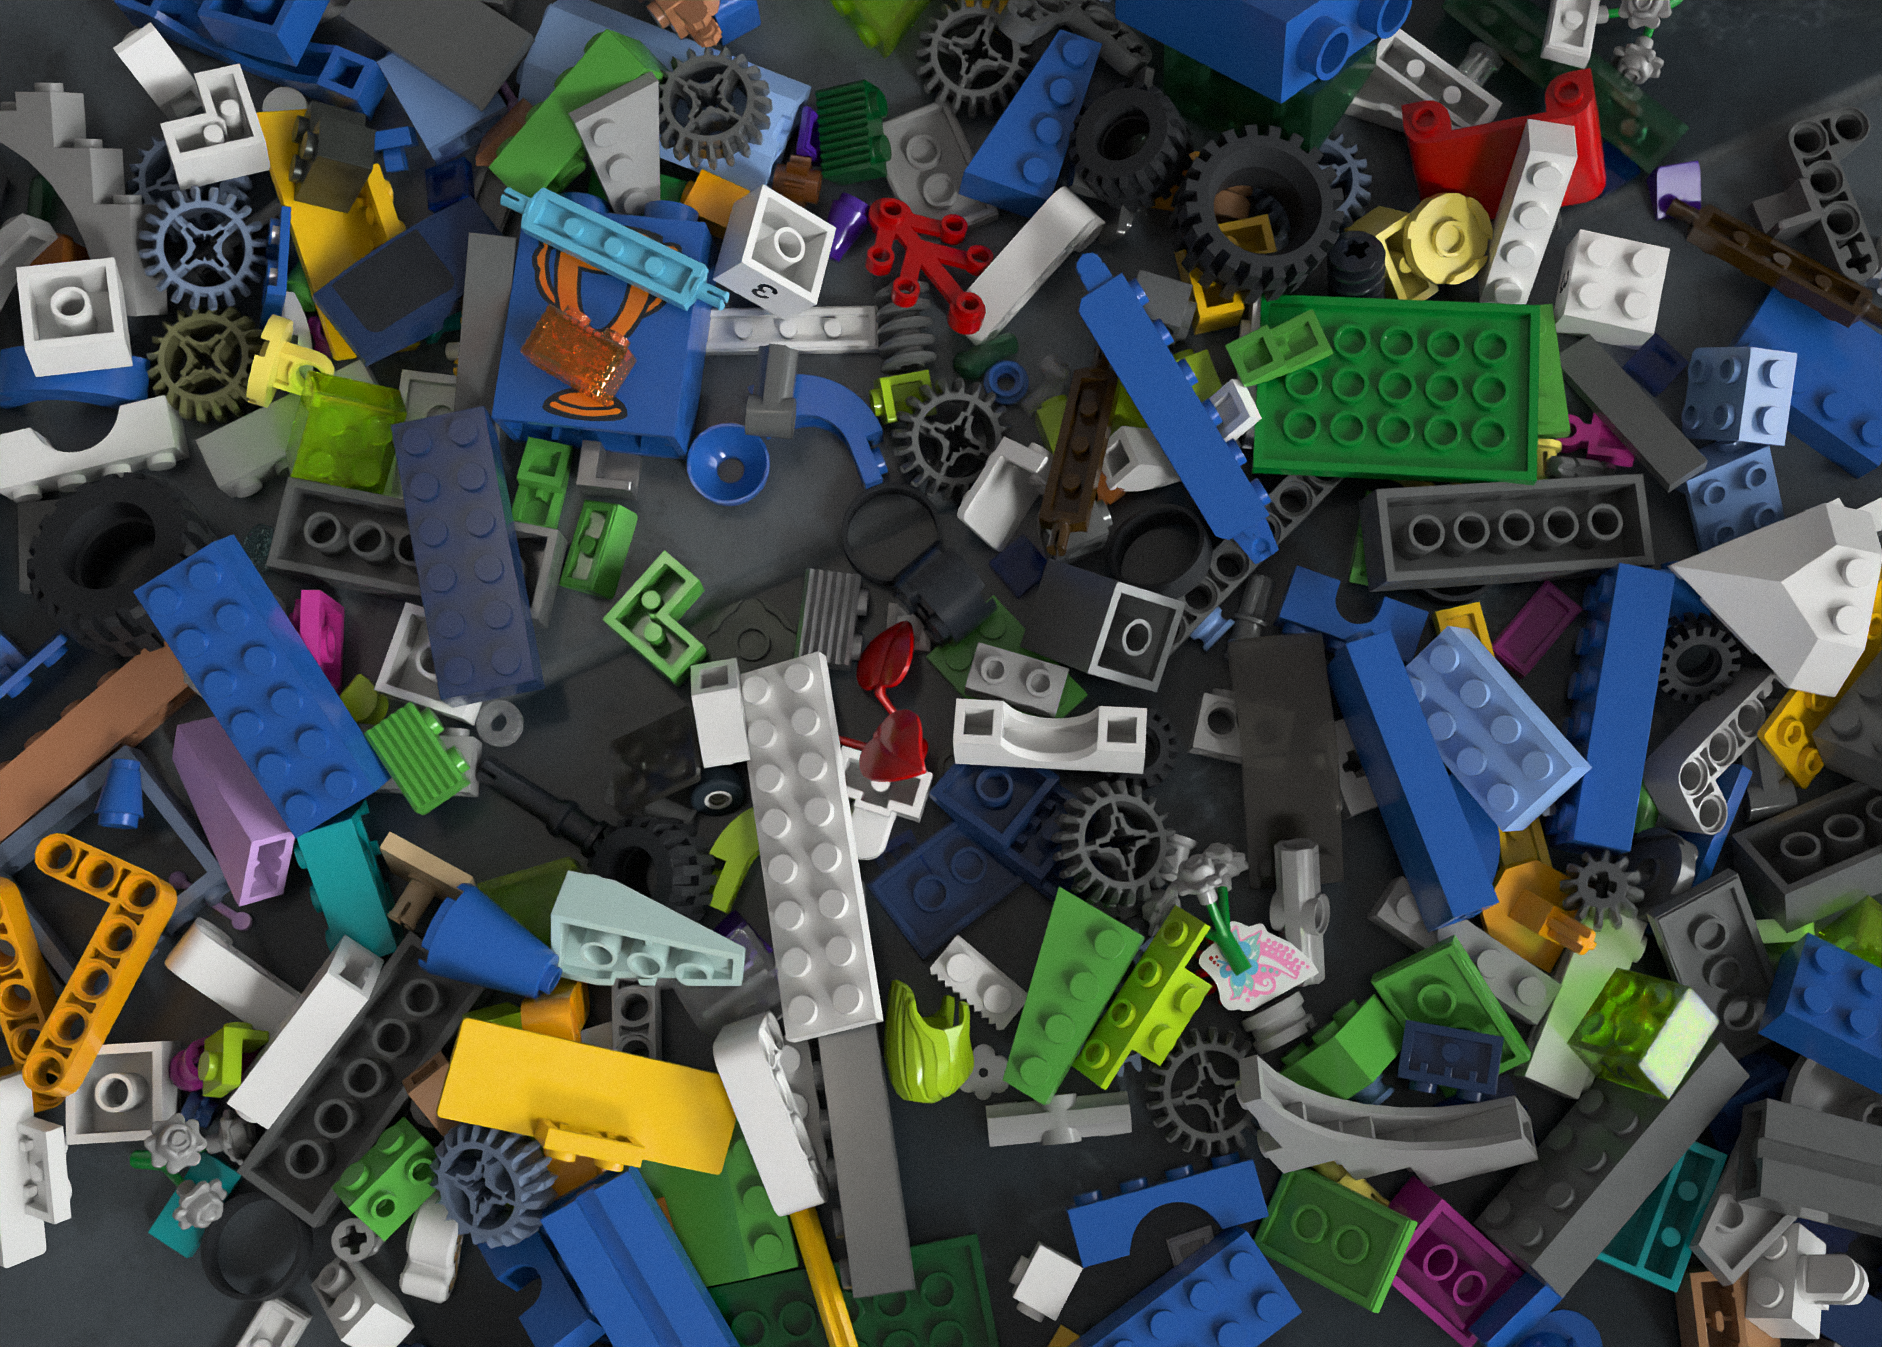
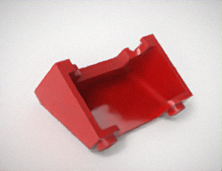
M1591 68L1567 72L1553 79L1546 89V112L1452 130L1448 110L1439 102L1429 100L1401 105L1403 127L1420 202L1437 193H1459L1465 197L1477 200L1488 213L1490 220L1495 219L1527 119L1575 127L1578 158L1560 207L1585 203L1598 197L1606 186V170Z

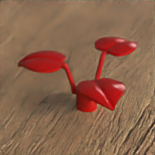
M907 620L889 627L876 636L861 654V660L858 661L856 677L859 686L867 691L875 689V696L889 713V716L877 727L873 733V739L868 743L839 735L840 745L862 750L859 758L860 772L865 778L874 782L900 781L926 773L924 759L928 752V742L923 738L920 718L916 713L908 709L897 711L886 696V688L895 687L902 682L912 661L914 632L912 624Z

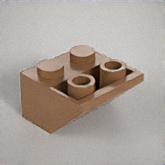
M1705 1265L1686 1267L1677 1293L1675 1292L1681 1347H1781L1780 1338H1772L1745 1318L1749 1268L1734 1284L1722 1286Z

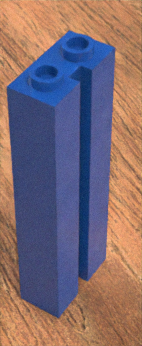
M1372 629L1359 631L1345 639L1346 644L1334 652L1335 657L1324 670L1426 930L1429 933L1470 919L1483 910L1499 903V900L1391 631L1387 630L1375 635Z
M624 1165L622 1172L607 1170L556 1198L551 1205L543 1209L540 1218L543 1227L613 1347H740L637 1167Z

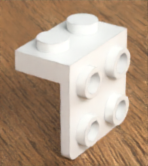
M1003 437L996 450L988 457L986 466L972 488L964 495L957 512L958 518L988 546L996 551H1002L1038 495L1044 496L1053 454L1036 443L1031 442L1027 448L1009 438Z

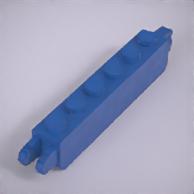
M1093 251L1092 253H1082V256L1076 262L1077 267L1075 268L1089 294L1081 298L1078 312L1212 532L1219 538L1227 540L1233 538L1254 564L1273 555L1279 548L1266 520L1269 513L1265 508V505L1272 501L1258 478L1249 482L1240 466L1245 464L1247 460L1236 441L1232 438L1225 442L1216 426L1222 423L1223 420L1211 400L1207 398L1201 402L1191 386L1199 381L1185 358L1176 362L1167 346L1173 343L1174 340L1162 320L1158 318L1152 322L1144 310L1143 306L1150 301L1136 278L1127 282L1123 273L1113 277L1106 264L1102 263V258H1099L1098 254H1094Z

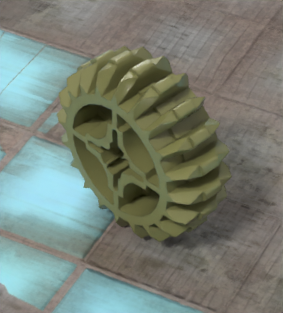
M218 303L217 310L210 311L208 309L207 312L199 304L197 310H192V316H188L182 310H177L179 322L174 326L170 322L162 321V327L167 332L164 338L151 336L152 342L159 348V351L146 354L147 359L153 365H156L146 371L148 377L153 382H157L153 387L154 393L157 396L165 395L169 404L176 411L179 410V415L187 421H191L196 416V419L201 424L209 425L214 416L219 423L227 424L228 411H232L237 417H244V410L241 405L249 400L246 397L252 362L255 354L259 355L266 341L261 339L262 330L255 329L256 323L249 316L241 317V313L236 308L228 307L224 311V308ZM215 334L214 337H212L208 341H197L198 339L204 336ZM241 349V365L235 376L233 365L240 356L238 351ZM186 352L187 362L185 367L180 371V373L182 374V377L180 378V363L183 355ZM203 354L208 360L213 359L215 361L214 364L222 372L219 374L213 368L208 369L205 366L206 363L199 355ZM213 386H224L223 389L217 392L198 395L200 391L205 393Z

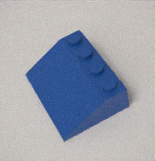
M1770 287L1728 347H1757L1797 353L1787 431L1851 476L1859 479L1877 468L1882 462V335L1860 320L1849 328L1836 321L1828 320L1818 311L1795 299L1788 298L1779 290Z

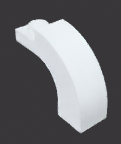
M1231 379L1209 399L1223 420L1216 428L1224 441L1227 442L1233 438L1240 448L1242 445L1238 438L1262 418L1247 387L1243 386L1241 380ZM1121 426L1109 437L1102 472L1107 477L1106 483L1109 490H1114L1118 487L1125 489L1124 491H1143L1181 481L1149 428Z

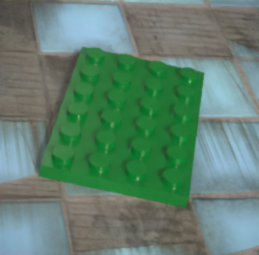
M1261 294L1260 328L1268 325L1269 329H1272L1313 309L1334 354L1286 375L1257 384L1256 407L1262 419L1255 424L1252 473L1470 484L1508 482L1535 485L1537 481L1540 305L1281 295L1277 300L1266 302L1265 295Z

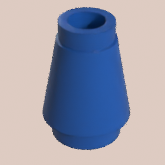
M111 759L110 768L108 769L94 811L95 814L99 815L97 825L114 829H137L139 818H144L140 772L141 762L129 759Z

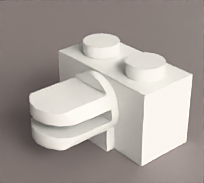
M842 746L841 754L848 798L852 802L850 811L858 859H875L886 848L896 816L920 823L932 785L933 773L926 771L925 774L905 780L874 782L865 778L860 772L859 758L862 751Z
M1792 1223L1749 1267L1745 1318L1772 1338L1819 1339L1821 1310H1829V1305H1854L1860 1303L1867 1294L1869 1287L1868 1276L1864 1269L1845 1254H1826V1244L1800 1223Z

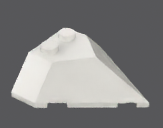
M1822 503L1667 567L1679 579H1684L1701 596L1700 601L1752 654L1756 653L1775 672L1773 676L1785 688L1826 697H1835L1865 650L1882 564V549L1870 512Z

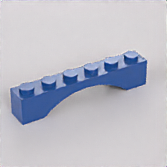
M114 0L134 26L143 28L151 22L160 35L166 39L230 65L240 63L242 70L281 86L292 87L301 94L325 104L366 114L365 120L369 122L389 84L376 61L337 45L309 42L297 67L218 47L197 15L204 0Z

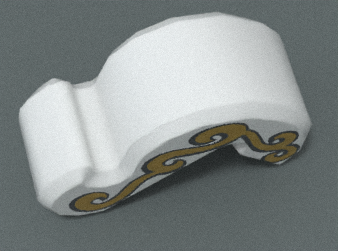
M437 1189L414 1213L406 1241L408 1258L405 1268L400 1274L399 1286L405 1294L441 1304L449 1298L457 1278L463 1234L458 1235V1223L455 1220L445 1221L448 1214L446 1207L442 1204H435L440 1196V1192Z

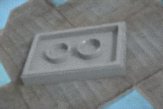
M949 99L942 106H938L936 102L883 122V132L889 139L892 150L891 160L886 162L887 176L885 179L893 198L906 203L912 213L941 221L946 215H959L968 224L966 232L999 219V213L995 206L958 194L963 173L974 156L956 115L951 113ZM917 233L921 240L936 244L943 242L940 237Z

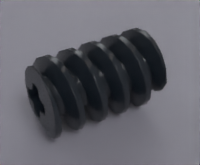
M1348 231L1339 234L1334 246L1327 253L1328 297L1385 299L1386 251L1382 242L1374 235L1364 231Z

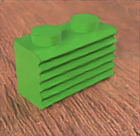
M410 702L388 718L382 720L379 724L374 725L372 729L367 730L364 736L414 811L424 816L471 784L464 773L470 769V765L455 745L449 749L446 747L439 736V733L445 729L431 708L427 707L422 711L419 706Z

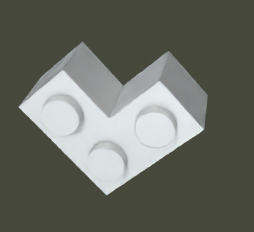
M240 63L194 73L204 114L160 123L180 190L269 170L270 161L266 141Z

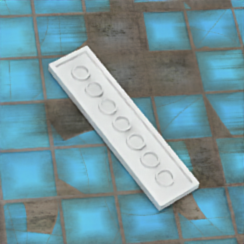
M817 651L739 675L751 760L747 761L786 1040L794 1043L884 1021L827 659L824 654Z

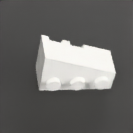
M1399 29L1392 37L1381 39L1338 95L1334 111L1405 133L1401 105L1429 100L1441 103L1448 110L1452 130L1491 123L1496 117L1502 102Z

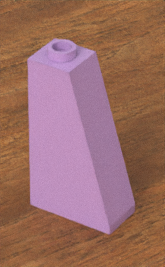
M216 717L177 725L172 760L236 903L240 907L282 895L295 841L294 835Z

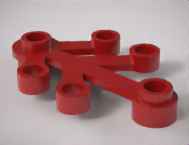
M881 198L872 203L868 213V220L872 231L877 236L875 244L868 249L865 261L866 269L876 276L887 275L892 270L895 257L891 249L893 241L898 240L906 250L900 277L894 280L890 297L893 303L903 308L912 307L917 303L920 292V285L917 280L921 268L950 304L947 314L948 325L957 333L964 335L978 332L982 327L986 314V308L982 299L975 293L964 292L942 264L961 268L974 276H980L993 262L992 251L982 245H974L968 251H963L921 240L917 233L940 237L944 243L949 245L961 244L965 239L968 224L959 215L949 214L944 216L941 221L914 214L906 203L895 198ZM879 258L884 260L885 262H879L875 259ZM974 259H979L983 262H977ZM900 290H906L910 292V294H905Z

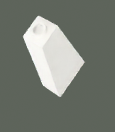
M344 935L270 1036L269 1042L263 1046L241 1076V1086L233 1090L227 1104L233 1107L241 1118L251 1123H258L266 1129L271 1127L369 1000L384 960L348 936Z

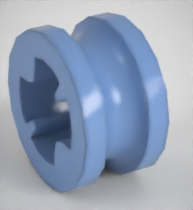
M1219 606L1190 635L1193 640H1202L1204 644L1203 649L1206 652L1235 623L1232 619L1226 620L1222 617L1221 613L1223 610Z
M1381 1073L1372 1084L1350 1097L1349 1100H1355L1362 1104L1380 1105L1391 1096L1395 1089L1392 1085H1385L1382 1082L1384 1075Z

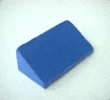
M1525 1272L1468 1330L1483 1347H1514L1563 1298Z

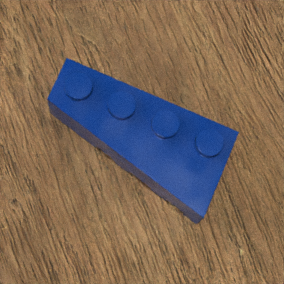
M1061 29L1058 31L965 169L958 192L959 195L1030 219L1053 194L1069 146V135L1075 128L1073 122L1077 114L1080 113L1102 43Z

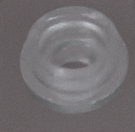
M502 700L493 701L485 705L479 712L476 721L480 737L486 743L495 747H505L514 743L520 737L524 726L523 717L519 709L510 702ZM498 715H504L507 720L505 728L501 731H494L491 725L492 720Z

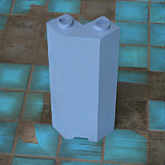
M557 0L546 8L542 24L534 39L535 42L518 68L516 81L520 84L518 102L522 98L526 99L532 106L539 102H544L555 90L554 83L558 76L566 69L574 67L585 54L584 47L594 35L604 32L606 29L641 41L670 72H673L670 63L672 56L678 58L681 62H685L688 60L686 53L688 48L694 50L697 57L704 55L705 47L702 48L695 41L685 37L681 40L675 33L590 0ZM713 49L714 55L718 56L721 51ZM748 62V67H751V66H754V65H755V64H752V63ZM757 66L761 72L760 80H765L769 85L770 93L766 97L772 100L773 110L771 113L766 114L770 117L771 122L769 130H760L763 135L762 144L748 143L751 150L749 158L737 152L733 154L735 159L733 167L726 163L725 158L717 159L718 165L715 170L709 168L707 159H703L701 164L695 168L691 166L689 155L679 162L674 157L673 148L664 149L660 142L661 135H659L660 158L698 173L703 169L750 192L762 184L771 189L775 168L778 163L782 164L787 141L800 129L803 107L807 106L812 86ZM704 81V82H701V83H699V84L708 83V82H710V81ZM736 88L732 93L733 101L731 105L734 106L736 114L742 117L747 105V98ZM680 99L676 107L675 119L685 128L689 122L688 114L691 110L688 109L686 102ZM715 131L710 135L723 133V131Z

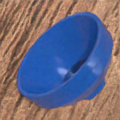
M721 423L709 427L699 434L688 451L687 473L692 485L700 495L717 505L736 506L746 503L759 494L768 480L770 456L766 445L760 436L746 435L745 426L741 424ZM727 459H737L744 465L745 469L741 479L734 483L722 481L718 476L720 464Z

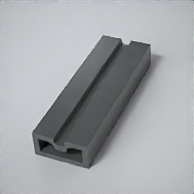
M1768 1098L1744 1105L1735 1202L1882 1238V1127Z

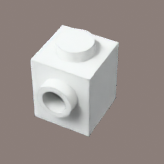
M1038 1241L1029 1259L1022 1255L1020 1256L1008 1280L1015 1285L1012 1290V1296L1019 1301L1016 1309L1038 1322H1042L1045 1316L1056 1321L1083 1269L1081 1264Z

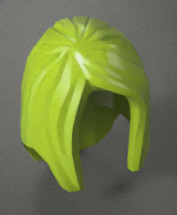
M895 979L890 983L884 1031V1058L889 1080L896 1093L904 1100L921 1103L938 1102L943 1097L945 1098L955 1093L973 1072L974 1056L969 1035V1003L959 1001V1025L953 1026L955 999L950 995L943 996L941 1007L935 1014L921 1017L917 1012L916 1001L911 988L907 984Z

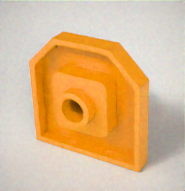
M1533 857L1500 867L1492 882L1499 903L1479 913L1485 933L1526 961L1548 973L1551 972L1564 947L1578 955H1585L1588 950L1593 951L1597 944L1594 941L1595 931L1575 920V915L1579 909L1565 911L1562 906V901L1569 895L1560 891V881L1571 879L1569 876Z

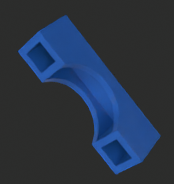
M1232 1151L1227 1155H1217L1210 1158L1212 1166L1194 1171L1192 1163L1165 1170L1167 1179L1148 1184L1147 1177L1143 1176L1119 1183L1121 1191L1102 1196L1101 1190L1095 1189L1074 1195L1075 1204L1066 1206L1065 1209L1080 1264L1085 1268L1130 1255L1131 1241L1137 1225L1147 1213L1163 1204L1185 1202L1196 1205L1205 1210L1222 1229L1268 1217V1210L1253 1159L1247 1156L1240 1158L1238 1151Z

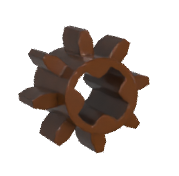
M791 154L787 165L779 163L776 165L772 190L804 209L808 203L817 205L822 186V171L813 169L811 157Z

